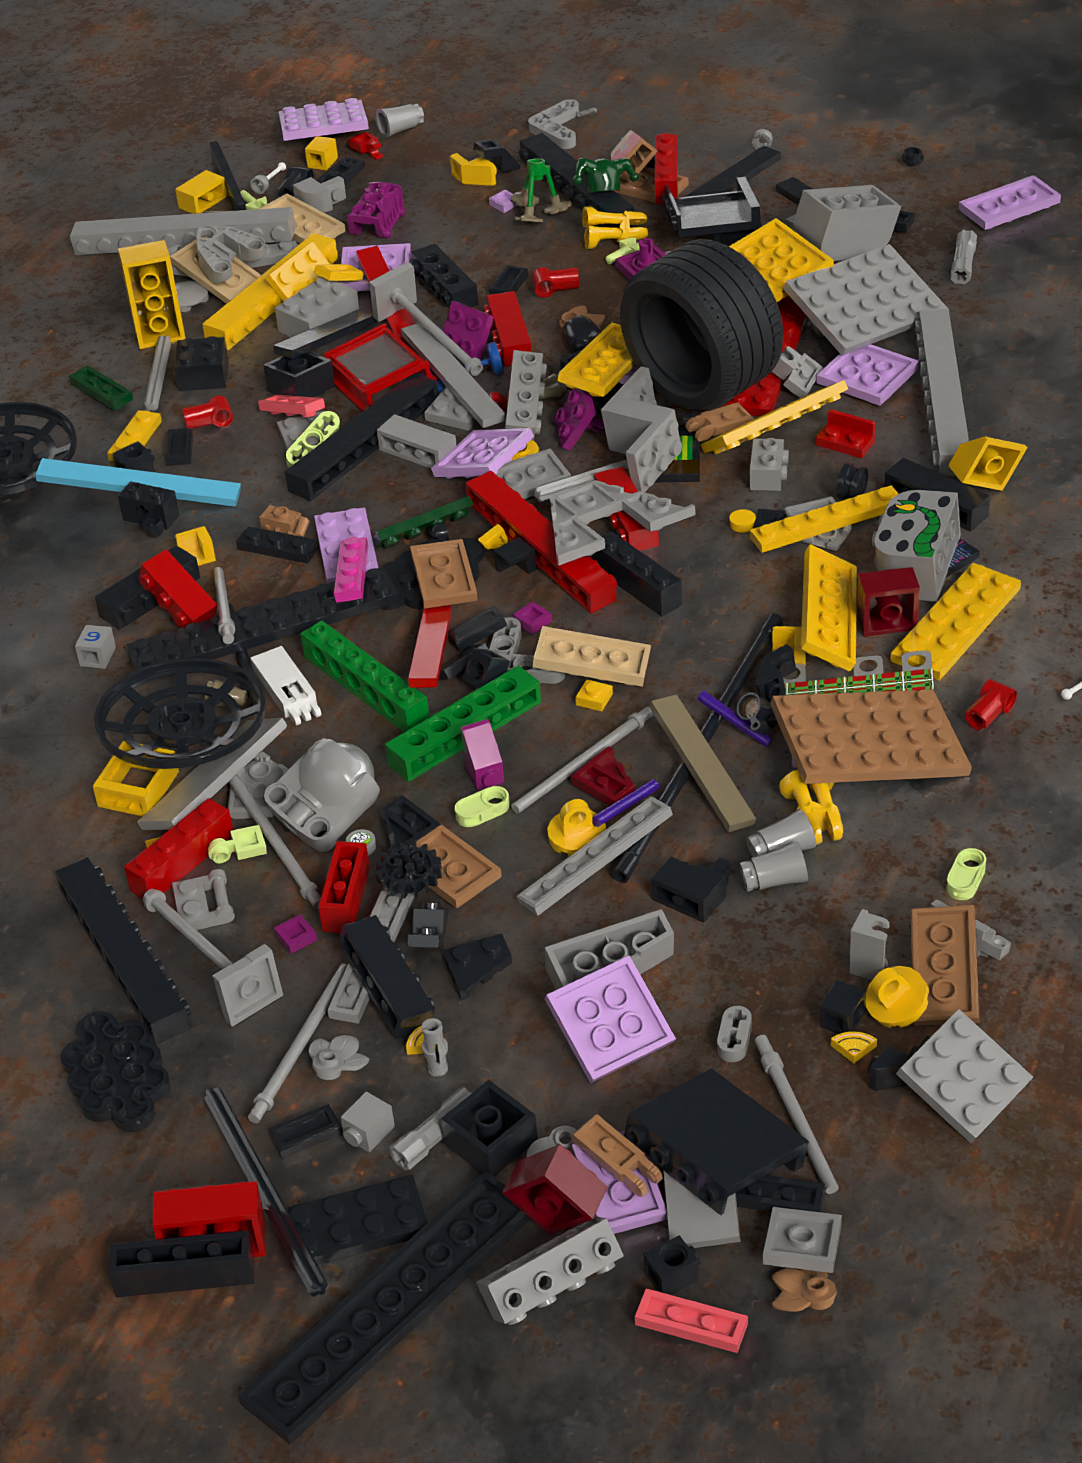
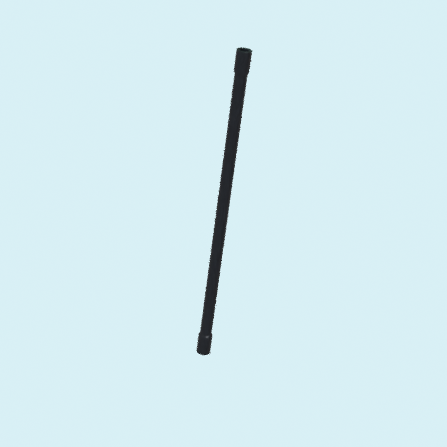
M770 613L759 630V634L718 701L728 708L732 706L769 642L773 639V627L782 625L783 619L780 615ZM713 710L700 729L708 744L724 719ZM683 760L658 799L670 807L691 774ZM660 825L630 846L627 852L622 855L612 872V876L616 881L620 883L628 882L639 864L640 857Z

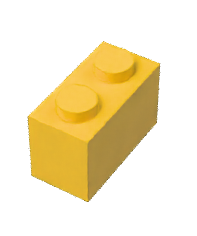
M208 170L203 171L175 189L178 207L192 214L202 213L228 197L225 177Z

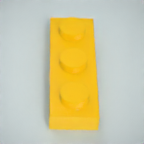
M138 410L107 452L109 461H114L112 453L137 441L145 446L162 422L161 414Z

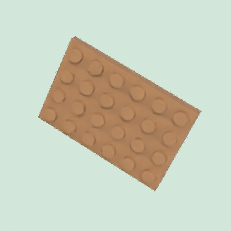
M934 690L781 695L772 697L770 705L804 784L961 777L970 775L972 767Z

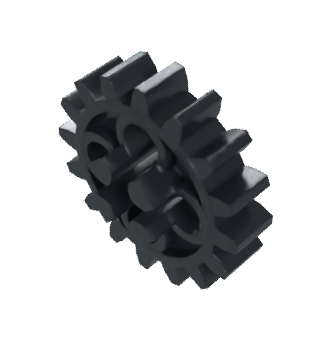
M402 842L399 849H395L392 846L389 847V855L381 853V861L376 862L377 882L381 883L382 890L389 889L390 896L401 893L402 899H405L409 893H412L415 898L418 897L419 891H423L426 894L429 893V885L437 887V879L442 878L441 858L437 857L435 849L428 851L427 844H423L419 848L416 846V842H412L409 847H406Z

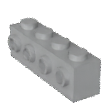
M514 350L505 429L531 428L534 437L535 434L540 435L541 420L537 419V415L542 416L543 401L538 399L539 397H544L545 382H540V379H545L547 364L542 363L543 353Z
M594 1216L592 1220L569 1229L476 1283L493 1320L513 1325L527 1317L526 1312L536 1306L542 1308L553 1303L557 1299L556 1295L565 1289L572 1291L583 1286L586 1283L585 1278L593 1273L602 1274L611 1270L615 1266L614 1261L624 1255L607 1218Z

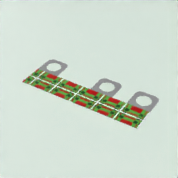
M929 651L904 653L902 655V672L883 673V659L881 656L875 655L856 658L854 676L806 681V667L801 663L795 664L796 668L800 671V675L797 678L785 679L783 677L785 695L934 690L932 659ZM913 655H922L926 658V662L921 666L913 667L908 664V659ZM865 660L877 662V668L869 672L862 671L859 665Z

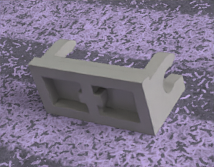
M862 909L851 929L850 974L873 980L880 971L888 966V961L885 959L887 934L880 930H874L873 926L889 928V921L883 917L868 913V910Z

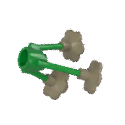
M529 159L527 161L525 186L522 188V192H515V195L511 197V200L516 202L517 205L527 207H525V214L515 217L514 220L543 222V219L533 215L534 206L539 203V198L533 194L534 180H542L543 175H546L552 203L544 209V213L556 214L567 210L571 206L570 201H560L550 174V165H545L544 159Z

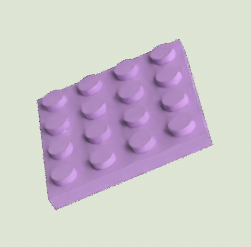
M357 98L346 99L343 103L328 101L321 106L307 104L303 106L304 108L299 109L285 107L283 111H279L284 141L369 129L362 101L357 100Z

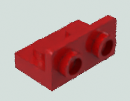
M830 409L827 413V425L817 435L816 445L863 458L875 443L876 423L872 420Z

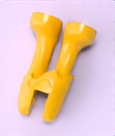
M584 207L582 211L583 227H587L584 233L585 248L594 249L598 242L604 239H618L617 242L627 238L640 240L648 237L647 228H630V225L646 223V214L632 211L606 213L599 212L593 207ZM620 224L618 228L596 227L595 225Z
M797 769L787 774L780 781L779 789L782 796L787 800L796 799L798 804L796 810L801 809L807 816L815 834L816 845L822 843L821 831L828 830L832 841H839L843 836V824L839 809L833 804L830 794L834 783L809 784L811 791L815 793L818 803L813 802L808 786L804 784Z

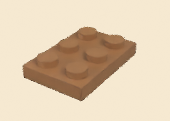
M463 539L410 546L411 558L424 608L477 601V590Z
M443 825L438 826L416 841L417 847L420 848L423 844H427L428 851L435 849L437 857L441 858L442 878L437 879V887L429 885V888L456 909L502 877L501 868Z

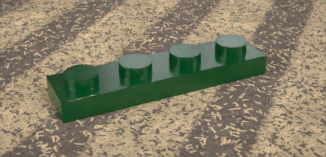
M470 496L438 507L377 531L372 541L376 549L385 546V548L393 547L400 542V539L408 537V539L416 538L423 533V530L431 528L436 523L446 522L451 519L459 521L466 518L473 506V502Z

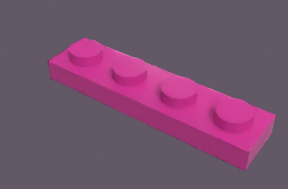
M349 537L340 542L334 587L336 603L363 599L369 547L367 537Z

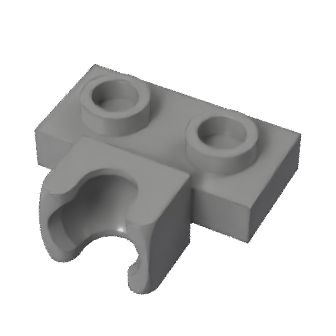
M787 346L781 353L779 361L772 372L782 380L786 379L783 385L790 392L802 398L808 394L817 379V374L824 367L804 353L801 356L794 349Z

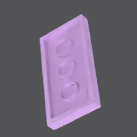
M1033 175L960 201L959 210L986 230L1060 203L1061 195Z
M365 507L334 513L328 512L314 516L327 584L336 580L340 542L349 537H367L369 547L366 571L378 568Z

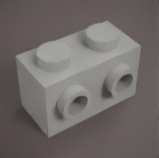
M753 439L750 464V490L781 491L782 481H787V465L789 462V450H784V439Z

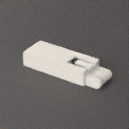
M282 646L250 658L253 672L285 718L289 717L294 725L297 726L301 724L299 716H302L305 722L311 720L310 712H312L315 718L322 716L321 710L317 705L315 691ZM286 686L289 691V695L293 697L288 698L281 687Z

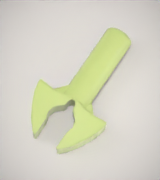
M245 190L240 192L247 203L246 210H256L267 205L266 197L256 200Z
M636 238L620 240V249L606 256V262L612 264L616 258L638 251L639 245L638 243L636 244Z

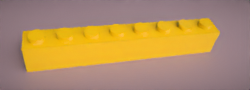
M315 233L310 235L202 324L205 338L211 336L225 337L227 351L230 350L273 314L275 307L283 303L282 299L265 278L311 242H314L327 261L333 264L338 259L335 239Z

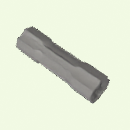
M962 230L957 235L954 261L952 262L950 278L955 284L965 285L971 279L973 255L977 244V234L972 230Z
M465 1087L459 1088L442 1103L441 1107L416 1129L407 1132L389 1147L390 1156L394 1162L406 1171L410 1170L427 1156L429 1150L443 1139L441 1118L468 1097L471 1092Z

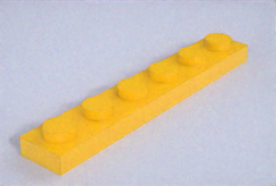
M892 486L883 487L751 529L750 539L761 553L883 515L890 500L899 493Z

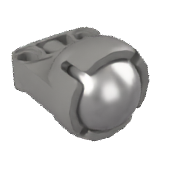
M322 738L314 742L306 750L305 754L276 783H272L267 787L264 798L271 812L286 828L315 850L327 852L334 848L337 839L377 800L380 789L374 780L372 762L362 749L349 743H336L331 739ZM285 797L284 801L275 803L279 798ZM327 831L323 836L316 837L319 832Z

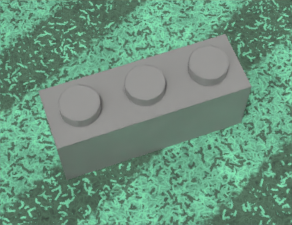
M395 414L377 429L380 451L428 468H432L456 446L455 435Z

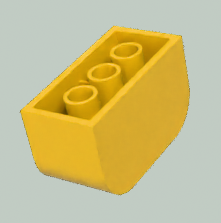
M165 240L118 248L128 303L139 348L156 346L158 337L161 335L164 337L168 335L171 343L186 339L170 255ZM147 317L150 327L144 326L140 318Z

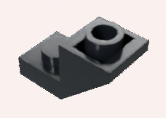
M494 139L474 141L473 150L482 158L491 159V162L500 172L509 173L511 170L520 169V164Z
M787 644L763 656L756 687L758 695L769 703L773 696L786 694L783 677L796 671L793 649Z
M422 902V908H414L413 933L408 934L407 947H443L448 908H440V902Z
M926 1036L919 1046L914 1045L909 1055L889 1046H886L879 1056L875 1055L868 1066L870 1089L879 1091L908 1086L896 1073L931 1037Z

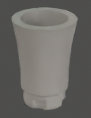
M418 104L378 109L375 113L377 129L385 139L396 133L414 128L424 122V113L422 107Z
M801 809L796 810L789 816L766 828L756 831V834L746 838L747 847L752 857L772 852L795 841L799 843L802 851L816 848L814 831L807 816Z
M797 841L772 852L752 857L750 861L741 862L739 865L746 891L808 882L804 856Z

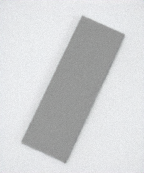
M264 719L255 735L243 746L217 760L198 765L137 821L142 830H170L205 800L213 797L287 727L284 719ZM247 720L231 739H237L255 720Z

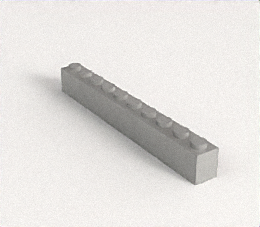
M292 207L80 221L75 222L70 239L75 255L118 253V248L165 240L167 248L170 245L176 244L185 247L197 239L196 232L200 227L225 226L259 236L265 240V243L292 241L296 224Z
M949 309L919 310V320H915V335L918 360L920 362V375L922 377V390L924 391V405H926V419L928 420V434L930 435V449L933 450L932 464L937 466L938 473L945 476H956L948 465L959 445L968 442L969 438Z

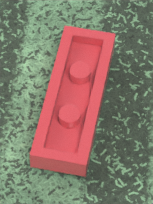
M276 394L258 401L260 411H269L271 415L286 413V416L301 414L302 417H311L316 415V411L325 408L323 398Z
M646 1288L635 1315V1325L738 1353L748 1326V1316Z

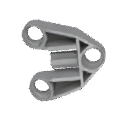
M202 226L196 232L199 266L209 281L213 283H221L232 277L231 263L234 257H237L239 260L253 261L266 254V245L263 238L233 227Z

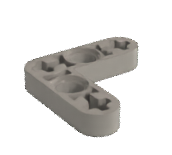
M572 99L564 100L530 117L528 120L529 132L534 135L543 133L562 149L575 147V132L561 124L577 117L576 112H579V103Z
M504 618L508 626L494 633L489 650L510 660L507 672L518 665L520 667L529 666L532 668L525 671L535 677L540 683L556 684L564 680L565 673L546 671L533 667L534 655L517 654L522 637L521 623L516 618ZM502 646L510 647L507 650H498Z

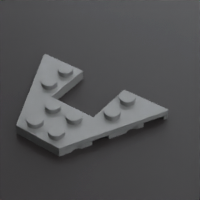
M596 480L550 496L558 565L583 556H590L597 551L605 549V539L587 526L591 521L599 518L609 517L613 513L623 510L649 531H657L664 526L695 515V505L693 504L687 507L671 504V499L658 498L655 495L640 491L630 494L624 492L623 487L608 485Z

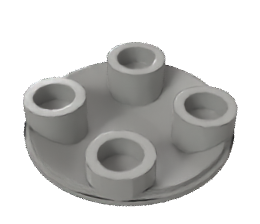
M182 281L175 283L180 312H187L191 309V306L208 301V290L198 282Z

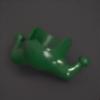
M582 157L576 162L575 176L572 182L574 185H580L582 183L581 176L584 172L589 193L610 190L619 191L621 190L620 175L622 172L626 171L630 175L632 182H636L639 179V175L634 171L631 161L627 158L615 160L599 158L592 161Z

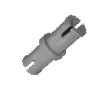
M430 1018L422 1024L424 1035L422 1052L427 1057L429 1074L438 1077L448 1071L446 1061L448 1044L446 1039L443 1038L442 1022L438 1019Z

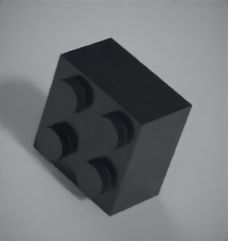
M211 336L201 339L186 338L177 340L174 372L178 391L226 388L229 359L225 337Z
M307 352L293 359L281 356L263 365L267 391L275 395L314 397L322 395L327 390L335 387L332 360L312 352Z
M487 1080L441 1118L444 1144L480 1172L486 1171L493 1177L538 1139L536 1115L490 1080Z

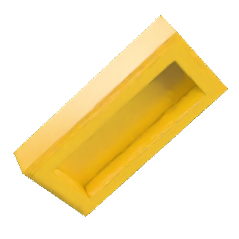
M317 264L314 269L315 274L329 281H362L364 274L361 270L349 264Z

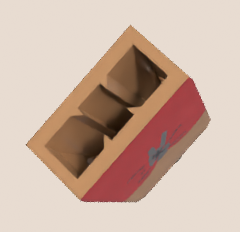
M630 130L620 139L619 144L611 152V160L627 158L631 161L634 171L639 174L657 153V150ZM626 171L622 172L620 176L631 183L630 175Z

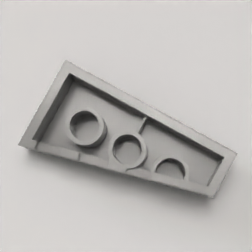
M657 910L545 947L546 970L555 990L629 955L638 972L642 974L674 955V932L663 910Z

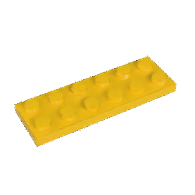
M613 322L609 324L559 372L557 381L564 383L569 388L585 390L592 396L604 397L635 366L625 344L621 325Z
M843 380L819 389L700 444L704 453L714 451V454L732 449L744 441L760 436L761 433L773 430L785 422L792 421L805 413L820 408L826 403L828 404L840 399L839 393L848 390L847 385Z
M810 544L804 553L801 649L811 656H817L830 662L835 667H841L850 672L856 664L857 566Z
M972 563L891 652V662L902 666V655L904 653L929 651L932 659L933 679L940 681L1021 589V580ZM913 655L908 659V664L913 667L921 666L926 662V658L922 655Z

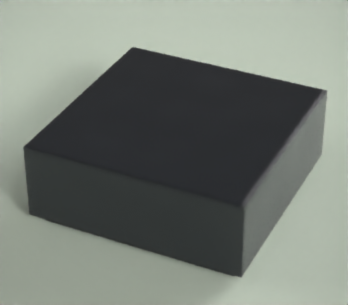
M758 509L754 528L783 520L784 511Z

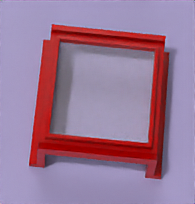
M385 323L323 354L325 358L332 360L335 387L361 412L373 404L371 395L414 373L437 381V378L430 372L428 360L424 361L391 332Z

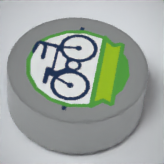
M355 830L346 838V842L366 843L368 856L376 849L375 836L369 830Z

